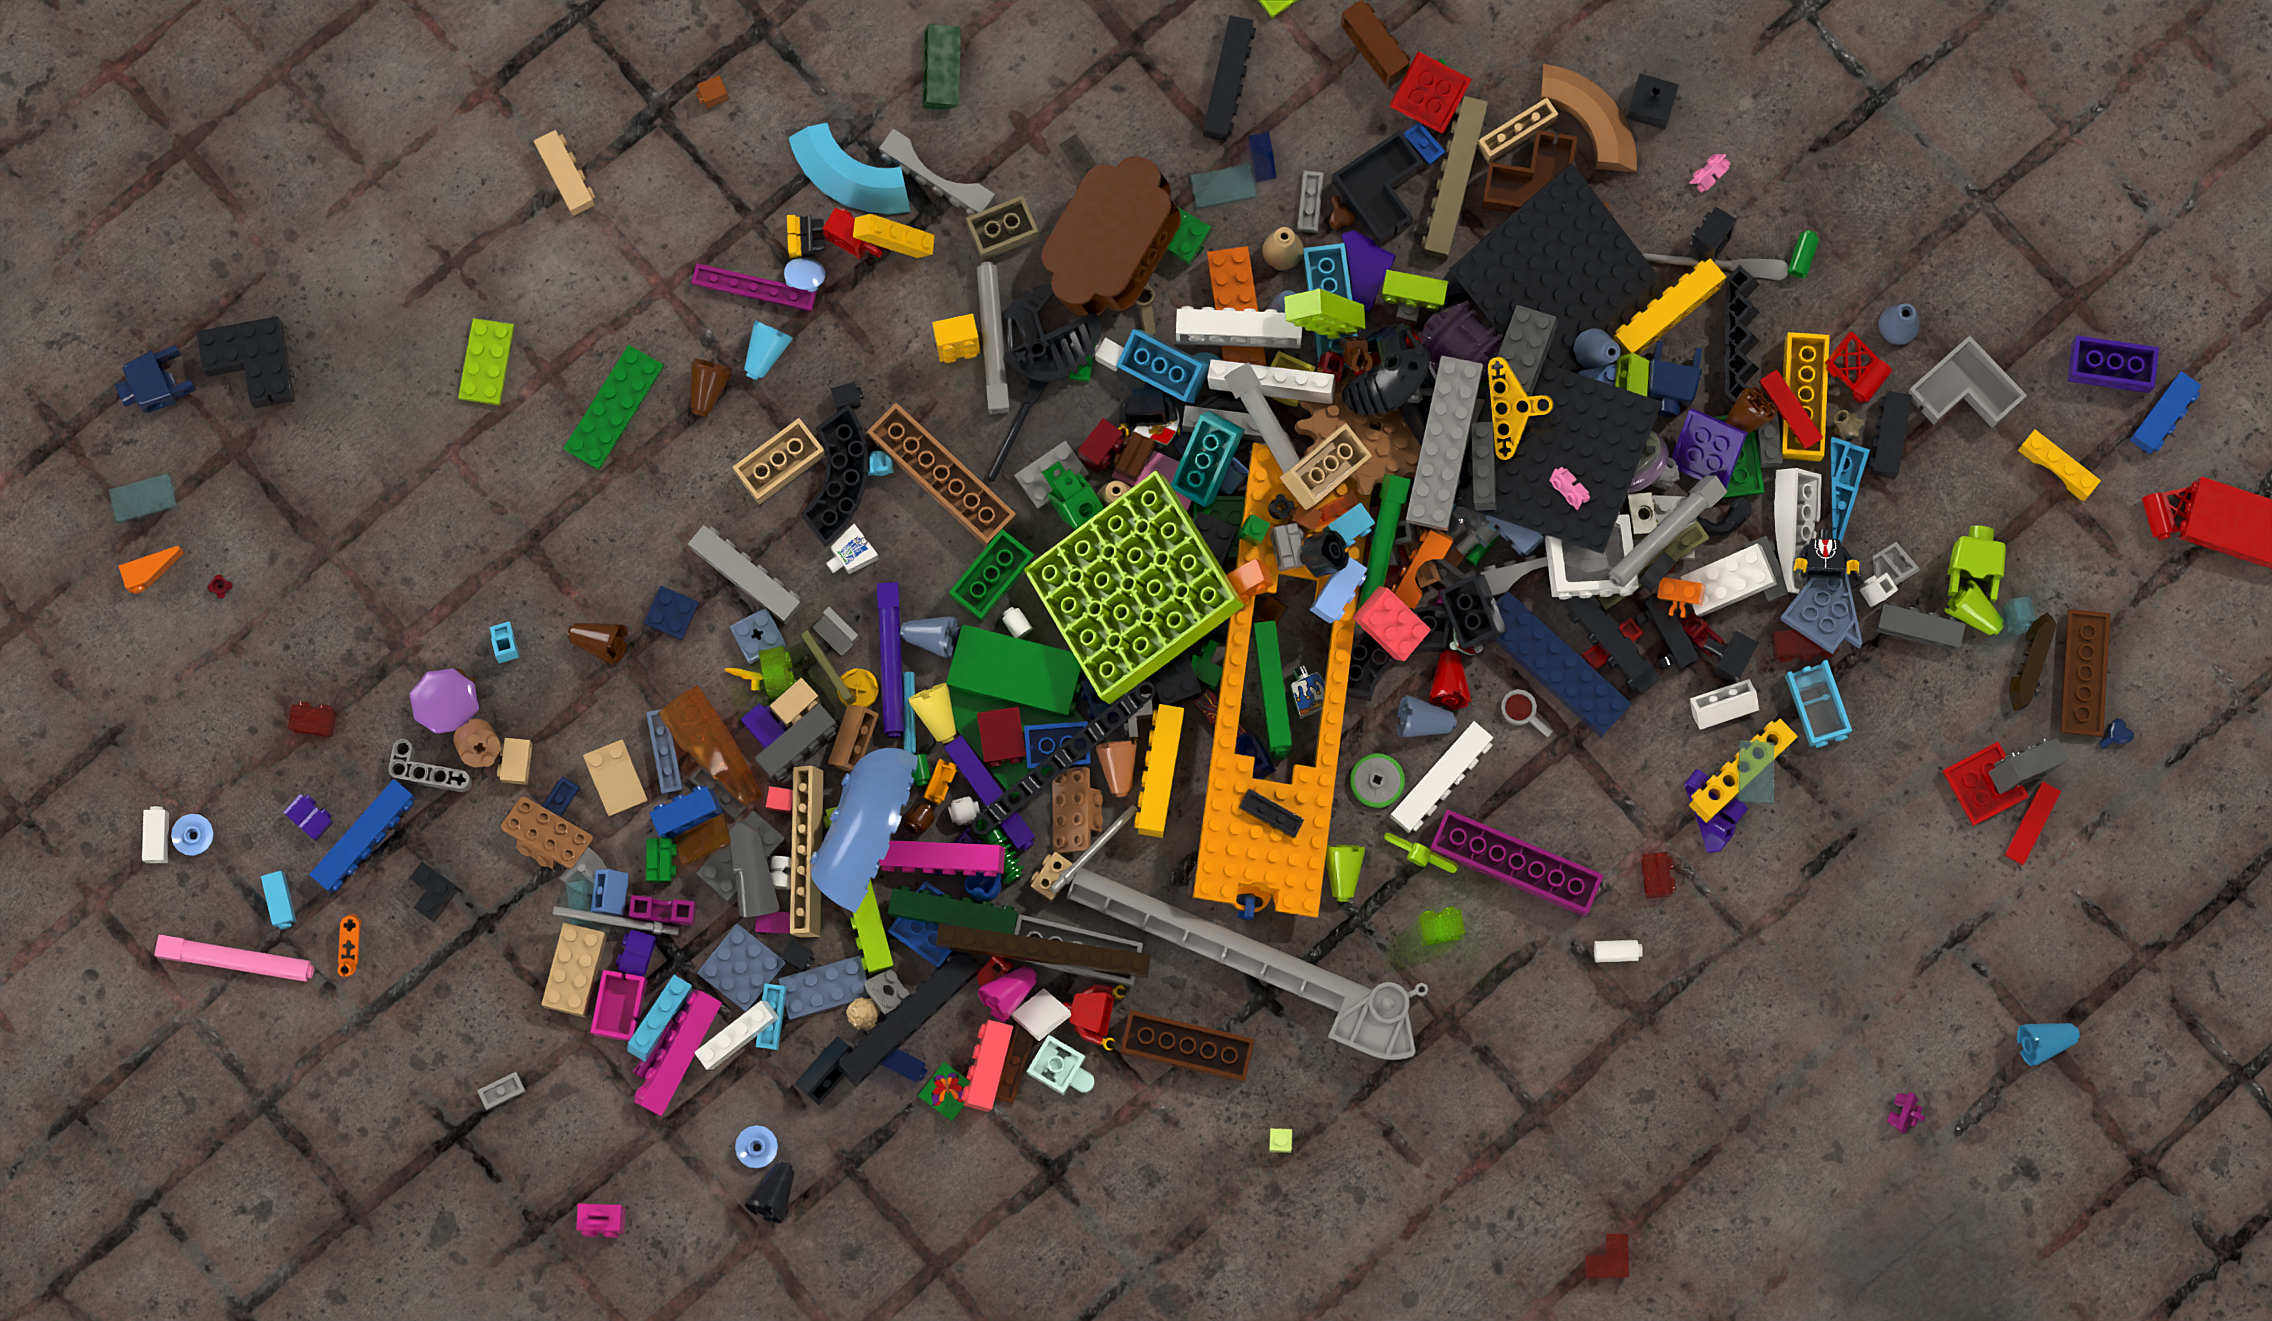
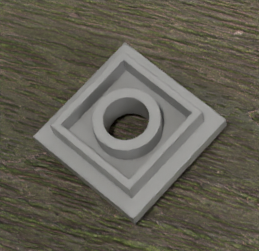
M891 968L863 983L866 991L884 1014L900 1007L901 1001L909 995L908 990L902 986L896 973Z

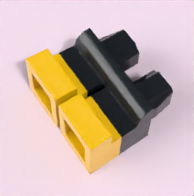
M787 215L788 253L790 258L814 256V252L825 251V239L814 238V232H823V219H812V215H807L806 217Z

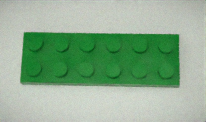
M628 345L564 446V451L600 471L662 372L664 365Z

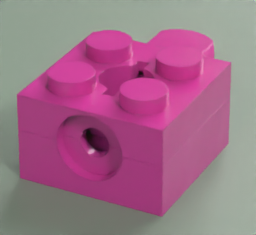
M578 1204L576 1230L581 1232L584 1237H597V1233H603V1236L608 1238H619V1234H624L626 1208L622 1205Z

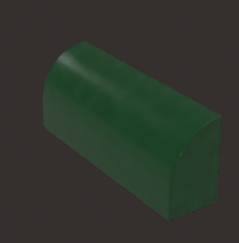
M928 24L924 30L922 108L943 110L959 106L961 27Z

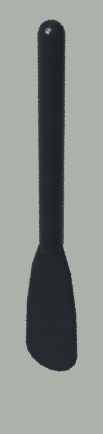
M1030 379L1025 392L1023 406L988 475V481L994 482L1030 408L1039 399L1049 382Z

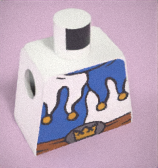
M1304 666L1293 670L1297 681L1293 682L1290 686L1299 719L1322 709L1325 681L1318 672L1308 675Z

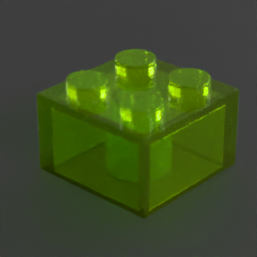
M783 646L758 651L765 689L769 699L780 697L796 683L793 671H789V668H793L789 651L785 652Z
M1455 906L1443 908V911L1439 913H1434V910L1422 912V915L1418 917L1416 922L1421 947L1463 939L1466 932L1461 908L1455 909Z

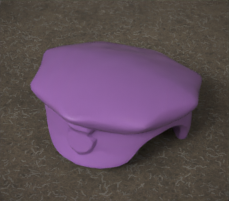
M452 668L426 672L410 692L414 720L436 734L456 731L459 726L461 728L464 724L468 723V720L472 719L479 710L475 684Z

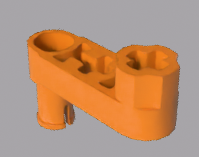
M357 914L347 915L340 923L338 973L342 977L354 974L359 962L362 920L358 918ZM350 919L353 920L352 923H356V926L352 929L349 928L350 925H346ZM348 940L351 941V944L355 945V948H352L350 951V956L355 955V958H343V955H347L348 952L347 947H344ZM344 965H346V967H348L349 972L344 971V969H343V966H344Z

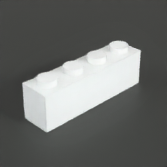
M760 1001L694 1053L706 1070H713L778 1020L779 1017L768 1001Z

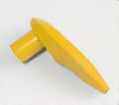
M725 668V671L730 674L740 676L743 679H751V690H760V680L764 678L761 674L738 668Z

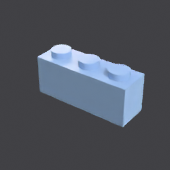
M1349 557L1345 569L1330 575L1309 610L1330 624L1335 620L1339 621L1345 612L1343 607L1346 602L1349 604L1356 594L1353 592L1356 586L1360 587L1366 579L1364 573L1367 568Z

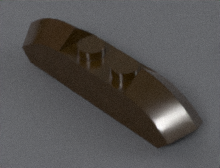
M2049 613L2043 614L2034 621L2025 635V639L2030 642V644H2026L2023 652L2026 658L2024 663L2021 662L2018 667L2017 674L2020 676L2011 677L2010 700L2014 711L2027 707L2032 701L2057 626L2054 618Z

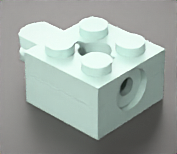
M1050 1035L1047 1036L1027 1070L1028 1075L1062 1095H1065L1069 1086L1082 1093L1089 1092L1094 1086L1093 1075L1081 1068L1086 1059L1085 1056Z

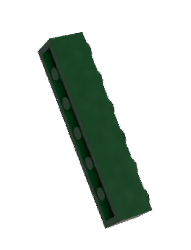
M898 886V889L892 888L888 909L889 916L936 925L940 923L1014 934L1018 919V911H1014L1015 907L1002 905V908L993 907V903L981 901V904L973 903L972 899L963 897L960 900H955L948 894H940L938 897L931 895V892L926 890H919L918 893L911 892V888L905 886Z

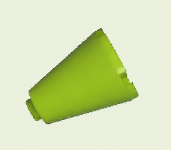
M1973 580L1967 581L1969 585L1966 588L1961 586L1958 589V593L1951 597L1947 603L1950 606L1949 609L1945 608L1944 611L1948 615L1988 635H1997L2004 627L2002 624L2003 618L1976 582Z
M1327 845L1325 863L1332 896L1337 897V901L1347 902L1349 898L1354 897L1365 854V846L1336 845V847H1330V845Z

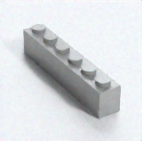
M703 525L688 543L689 548L762 607L767 608L772 615L786 625L801 607L800 597L792 590L787 592L782 588L784 584L774 577L772 580L767 576L768 572L762 566L758 565L756 567L751 563L752 559L746 553H738L735 550L736 546L728 539L723 541L718 537L720 533L710 526L708 529Z

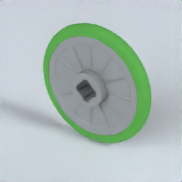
M1376 753L1364 756L1354 765L1350 774V786L1354 796L1361 803L1369 807L1381 808L1391 805L1400 797L1405 785V777L1401 766L1396 760L1385 754ZM1376 776L1382 779L1379 785L1373 783V779Z

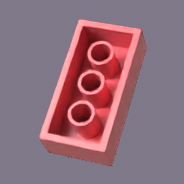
M988 1020L982 1026L980 1025L977 1038L981 1040L979 1045L977 1044L974 1047L972 1055L975 1063L969 1067L967 1079L970 1080L969 1086L964 1087L961 1100H965L964 1106L986 1112L992 1110L1013 1026Z

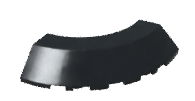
M849 404L815 428L826 452V474L821 491L813 502L801 512V517L824 546L833 541L851 521L860 505L867 483L868 451L866 439L859 420Z
M1426 606L1415 609L1409 608L1431 629L1410 655L1422 652L1443 653L1446 648L1451 621L1446 607ZM1366 631L1352 644L1346 696L1371 701L1375 687L1381 677L1391 666L1400 660L1394 659Z

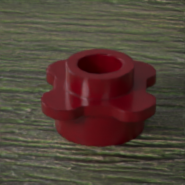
M217 574L211 583L208 584L207 589L209 592H214L217 598L223 599L225 593L232 589L233 584L231 581H226L223 575Z

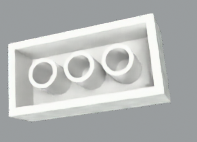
M1758 543L1681 576L1682 580L1706 585L1702 606L1692 605L1696 615L1699 617L1777 585L1763 548Z

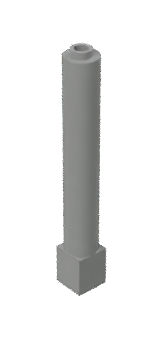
M983 262L977 267L988 410L989 414L1010 413L997 266L993 265L992 262Z
M1248 362L1224 376V379L1235 398H1241L1283 473H1285L1300 459L1258 387L1261 383Z
M1704 476L1689 491L1690 495L1609 572L1610 581L1613 585L1625 587L1706 508H1711L1727 493V490L1717 476Z

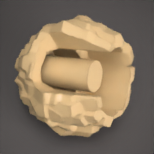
M864 997L855 999L846 1011L849 1018L848 1021L858 1030H871L876 1025L875 1022L880 1013V1009L873 999Z

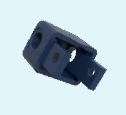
M1657 340L1653 360L1649 364L1647 397L1662 401L1658 412L1659 416L1677 418L1680 414V408L1691 407L1695 399L1702 369L1699 368L1702 348L1695 349L1692 366L1690 367L1660 361L1664 341Z
M176 345L157 353L151 350L124 364L123 372L126 380L115 384V387L125 407L137 402L145 413H151L176 404L177 398L196 391L191 380L175 386L176 381L173 374L164 371L161 365L182 356Z

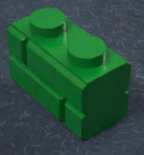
M646 839L647 883H673V878L677 877V865H673V857H677V844H673L672 839Z

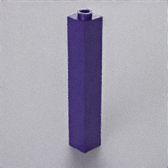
M962 735L944 747L946 753L954 764L957 765V768L985 807L1003 794L1000 787ZM1017 811L999 824L1018 852L1021 849L1026 851L1034 845L1035 836Z

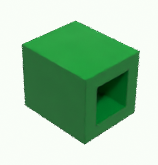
M1251 514L1246 518L1237 537L1256 547L1263 541L1270 523Z

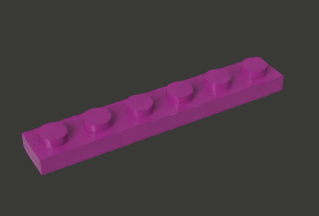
M696 263L691 281L692 285L808 312H812L817 294L816 291L809 292L789 287L785 283Z

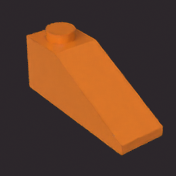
M178 545L119 565L125 588L130 593L133 592V594L144 592L145 588L150 587L184 554L181 547Z

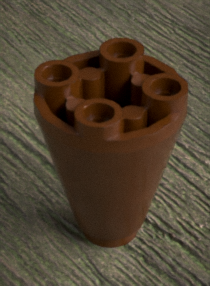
M694 358L691 364V408H693L691 413L708 417V413H711L731 378V367Z
M1745 388L1739 395L1724 423L1749 434L1769 423L1775 417L1777 408L1763 398V393L1759 388Z

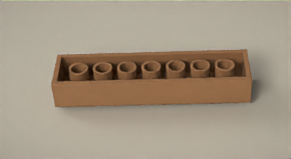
M897 403L867 431L868 438L891 457L901 469L985 547L989 545L1001 529L1006 531L1017 520L1014 511Z

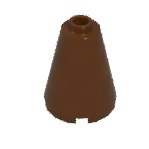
M574 623L567 632L570 643L610 665H615L614 662L619 663L627 648L624 637L628 636V629L623 624Z

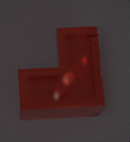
M1606 1234V1255L1585 1256L1584 1279H1627L1629 1277L1628 1234Z

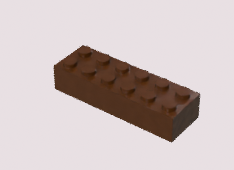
M1130 1010L1120 1054L1245 1083L1255 1039Z

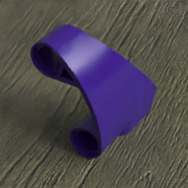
M1353 230L1342 234L1349 266L1352 301L1363 304L1364 311L1369 313L1385 278L1386 271L1391 269L1396 255L1377 247L1373 239Z
M1695 769L1684 783L1690 802L1693 801L1691 796L1699 788L1703 791L1707 787L1705 783L1710 779L1698 769ZM1710 792L1709 797L1712 800H1717V796ZM1733 798L1707 823L1694 811L1707 853L1720 852L1735 833V825L1747 812L1748 807L1737 798Z

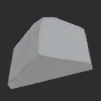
M1897 542L1873 556V568L1876 578L1888 573L1895 585L1920 571L1919 567Z

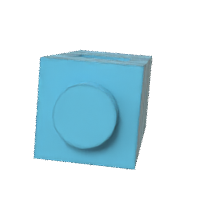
M278 871L261 876L272 925L276 928L279 927V929L290 928L291 924L297 921L285 873Z

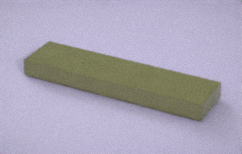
M808 630L801 634L842 698L850 705L856 702V699L813 635Z

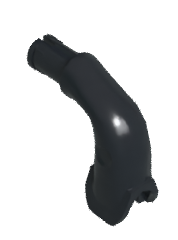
M1740 497L1731 504L1729 513L1719 524L1712 523L1700 516H1697V521L1708 535H1730L1744 521L1748 520L1751 515L1752 504L1745 498Z

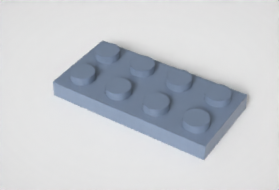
M860 955L778 979L781 986H787L785 1005L789 1020L849 1004L859 997H871L863 984L867 981Z

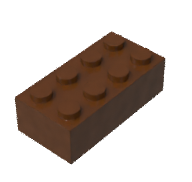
M1359 0L1342 12L1340 26L1387 89H1389L1404 78V73H1407L1410 66V57L1405 51L1399 49L1396 38L1387 33L1384 22L1375 17L1372 6L1363 0Z

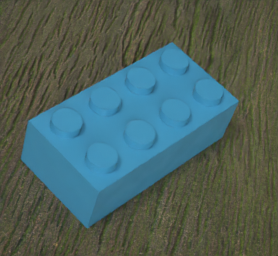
M1133 329L1116 367L1184 402L1194 403L1209 372L1210 365L1143 330Z

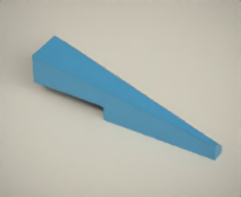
M1831 437L1833 539H1838L1842 543L1870 449Z

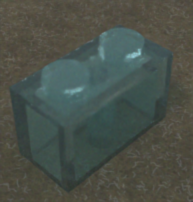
M2031 596L2011 599L2002 608L2008 632L2014 631L2015 634L2027 632V629L2036 621Z

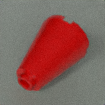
M1448 649L1439 655L1429 703L1438 707L1440 705L1447 706V710L1462 709L1468 706V702L1471 703V695L1461 656L1455 650Z

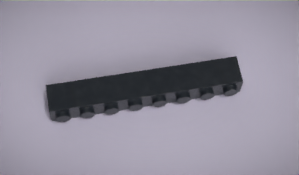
M959 951L957 954L955 952L951 954L946 960L947 963L942 968H936L931 974L932 977L927 982H921L912 996H906L896 1011L894 1009L891 1010L881 1025L879 1023L870 1030L871 1034L866 1039L861 1038L855 1044V1049L850 1054L846 1052L839 1059V1071L855 1087H858L978 975L979 966L964 952Z

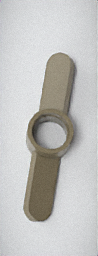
M1147 282L1143 291L1151 294V300L1146 303L1137 300L1135 305L1140 309L1143 331L1153 335L1156 330L1152 310L1154 291Z

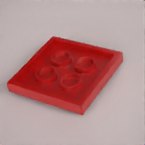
M1418 51L1389 106L1443 134L1472 79Z
M1999 742L1942 771L1972 826L2029 797L2023 785L2019 787L2016 785V788L1999 794L1988 773L1995 768L1994 764L2005 759L2006 754Z

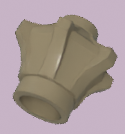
M1841 410L1834 416L1836 426L1833 433L1840 435V439L1844 441L1848 438L1854 439L1859 436V429L1865 422L1862 419H1858L1856 413L1850 414L1846 410Z

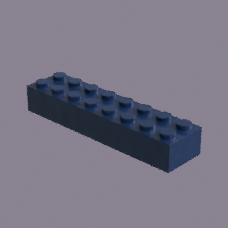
M1507 591L1496 604L1508 633L1493 640L1602 738L1627 712L1632 703Z

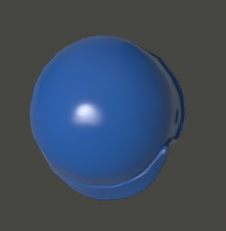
M976 872V876L967 875L964 884L965 890L974 901L980 903L981 901L990 902L1001 891V873H997L996 877L984 876V873Z

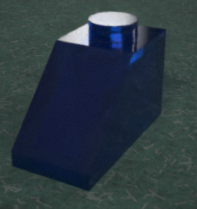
M1269 132L1250 135L1248 145L1256 182L1276 178Z

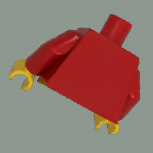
M1095 984L1084 989L1082 993L1075 994L1073 1003H1063L1071 1012L1069 1022L1075 1025V1031L1088 1042L1096 1045L1102 1044L1106 1050H1113L1106 1046L1108 1040L1116 1042L1113 1038L1104 1039L1103 1036H1107L1114 998L1122 1000L1125 997L1117 994V990H1125V987L1122 985L1113 989L1112 986Z

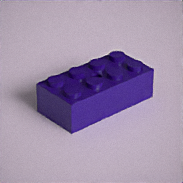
M2076 335L2071 343L2067 381L2150 393L2155 387L2159 347Z

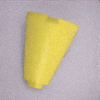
M946 683L935 685L929 690L925 689L908 699L911 707L937 742L942 741L944 744L954 739L953 736L956 734V728Z

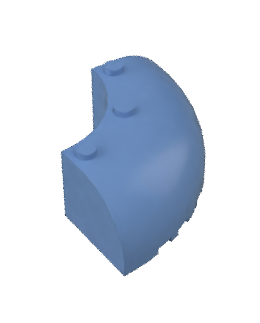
M883 748L872 751L856 763L850 774L846 773L841 783L843 790L838 808L834 809L830 820H832L830 828L818 852L815 851L810 859L812 864L811 876L816 886L832 901L856 913L868 891L867 887L870 877L875 878L880 865V862H878L879 858L884 860L890 847L888 844L890 834L896 833L902 818L900 816L901 806H906L910 795L909 790L914 781L911 773L916 771L918 756L902 749Z

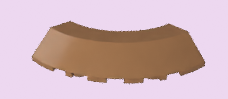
M1543 64L1540 102L1548 98L1554 108L1563 112L1566 111L1576 118L1575 120L1591 138L1595 153V169L1637 172V156L1633 135L1626 118L1613 99L1603 89L1584 76L1558 66Z

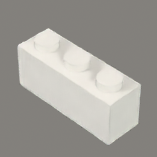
M1750 679L1690 698L1693 718L1700 730L1759 710L1757 693Z

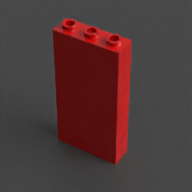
M2202 476L2193 481L2189 490L2192 493L2190 501H2187L2184 508L2186 516L2179 526V532H2181L2179 539L2272 569V499Z

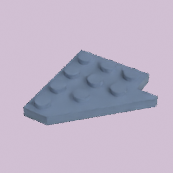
M1847 569L1843 579L1811 578L1781 616L1783 622L1831 654H1834L1844 639L1859 649L1862 646Z

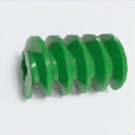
M1007 836L990 844L1000 845L1005 848L1003 874L1001 873V877H1005L1002 881L1004 885L1011 884L1027 874H1021L1024 868L1023 865H1016L1020 859L1012 858L1016 852L1008 851L1012 845L1004 844L1008 839Z

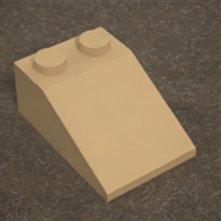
M623 739L583 755L609 817L648 801Z

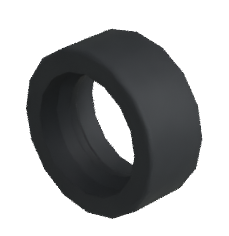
M1663 552L1638 582L1651 592L1672 569L1676 561Z

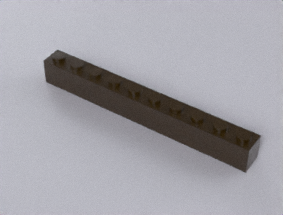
M940 923L936 941L937 948L1141 978H1148L1151 954Z

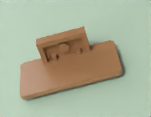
M1088 767L1068 768L1052 781L1053 852L1058 854L1086 851L1091 846L1090 832H1102L1103 797L1101 790L1090 788V769Z
M521 797L501 824L502 831L517 839L516 848L521 854L531 856L540 865L548 866L553 869L557 862L568 869L574 868L593 839L591 834L526 797Z

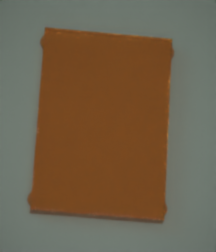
M723 813L675 836L683 867L730 844L728 826Z

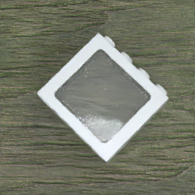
M1629 514L1618 516L1604 555L1544 535L1552 597H1559V599H1569L1572 596L1589 598L1592 595L1599 594L1600 597H1609L1620 593V596H1629L1639 587L1637 575L1625 587L1613 585L1609 572L1634 549Z

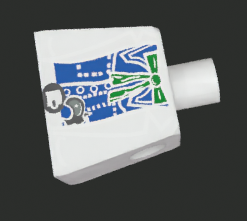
M853 524L831 546V551L835 557L826 564L832 573L844 567L848 574H851L877 561L879 557L857 526Z

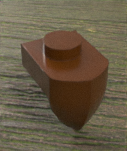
M1269 596L1257 618L1259 622L1275 621L1277 626L1288 607L1274 597Z

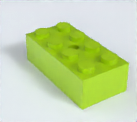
M1323 289L1284 297L1286 321L1293 323L1296 327H1304L1307 331H1315L1316 334L1326 335L1330 339L1339 338L1341 334H1357L1359 330L1365 329L1363 304Z

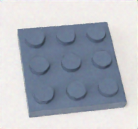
M736 924L698 970L697 974L743 1011L747 1012L762 995L764 983L770 984L787 963L744 928Z

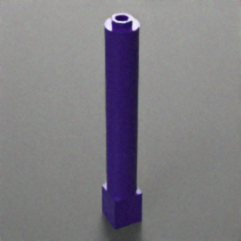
M898 582L877 583L883 732L888 734V738L901 737L900 734L905 732Z

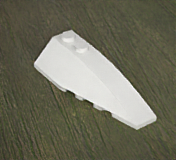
M1798 468L1776 470L1774 500L1775 533L1779 560L1788 592L1799 594L1806 585L1807 578L1803 577L1802 569L1798 568L1796 571H1793L1796 556L1803 546L1809 545L1810 539H1816L1817 532L1814 531L1815 523L1819 522L1822 475Z

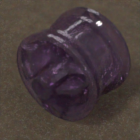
M1469 301L1434 313L1424 324V329L1419 339L1420 344L1431 354L1430 363L1432 367L1438 372L1441 356L1483 364L1480 383L1486 382L1489 379L1488 364L1490 360L1498 356L1505 334L1500 333L1495 336L1497 334L1496 328L1492 327L1489 329L1476 317L1478 312L1475 309L1469 311L1471 307Z

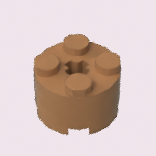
M470 719L461 728L460 726L457 728L453 743L464 764L472 767H489L494 763L500 752L499 739L487 721Z

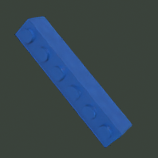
M393 779L309 875L331 894L333 891L337 892L343 886V880L347 875L351 876L357 870V864L362 859L365 860L372 853L371 848L376 843L379 844L384 840L386 831L399 823L401 814L404 811L408 812L415 803L413 801L416 798Z

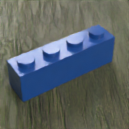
M2181 371L2136 430L2130 441L2148 454H2151L2154 450L2158 452L2165 443L2162 440L2166 434L2170 436L2177 425L2174 422L2177 418L2182 419L2189 409L2186 408L2188 403H2194L2201 394L2198 390L2202 385Z

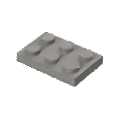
M1066 441L1014 475L1038 510L1050 502L1046 495L1052 491L1041 472L1059 461L1065 471L1071 469L1074 475L1079 473L1084 479L1089 476L1088 471ZM1059 469L1054 471V476L1059 475Z

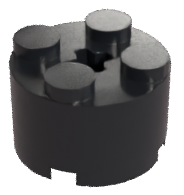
M1324 531L1305 539L1302 553L1300 554V561L1303 565H1306L1316 578H1320L1345 569L1349 561V552L1345 553L1344 546H1346V542L1337 531Z

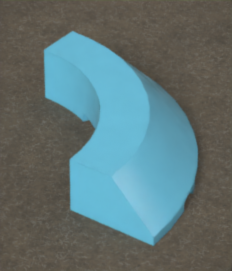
M827 123L806 127L789 137L794 156L805 175L825 195L830 196L846 207L866 211V213L898 215L911 213L901 167L876 168L854 160L835 142Z

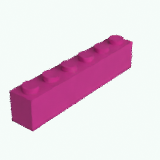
M889 840L888 844L890 847L884 860L880 858L878 860L880 862L879 867L884 872H894V869H902V872L915 873V870H922V873L935 874L936 870L943 871V874L955 875L956 871L968 876H976V872L984 873V876L996 877L997 873L1003 874L1005 848L1000 845Z
M697 989L688 994L686 1005L683 1011L678 1013L673 1030L671 1029L666 1035L665 1045L657 1052L656 1061L653 1067L647 1071L643 1086H640L636 1091L634 1103L657 1115H663L695 1055L694 1052L697 1051L722 1002Z

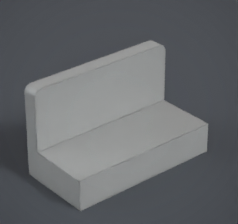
M828 607L823 612L824 616L813 626V629L840 656H843L860 639L858 634Z

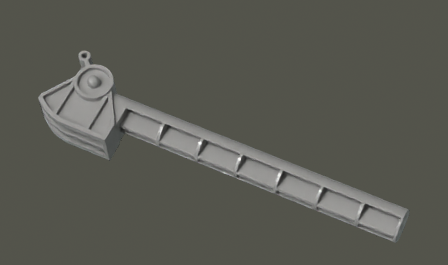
M1082 867L1077 871L1070 886L1067 899L1338 1012L1328 1036L1333 1040L1381 1059L1400 1060L1414 1057L1416 1050L1408 1013L1410 1007L1409 998L1416 995L1420 997L1426 996L1428 994L1426 984L1419 983L1415 990L1408 993L1400 985L1392 982L1382 983L1372 990Z

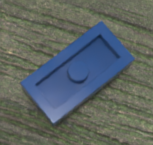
M1417 122L1403 134L1428 166H1431L1445 154L1444 149L1420 122Z

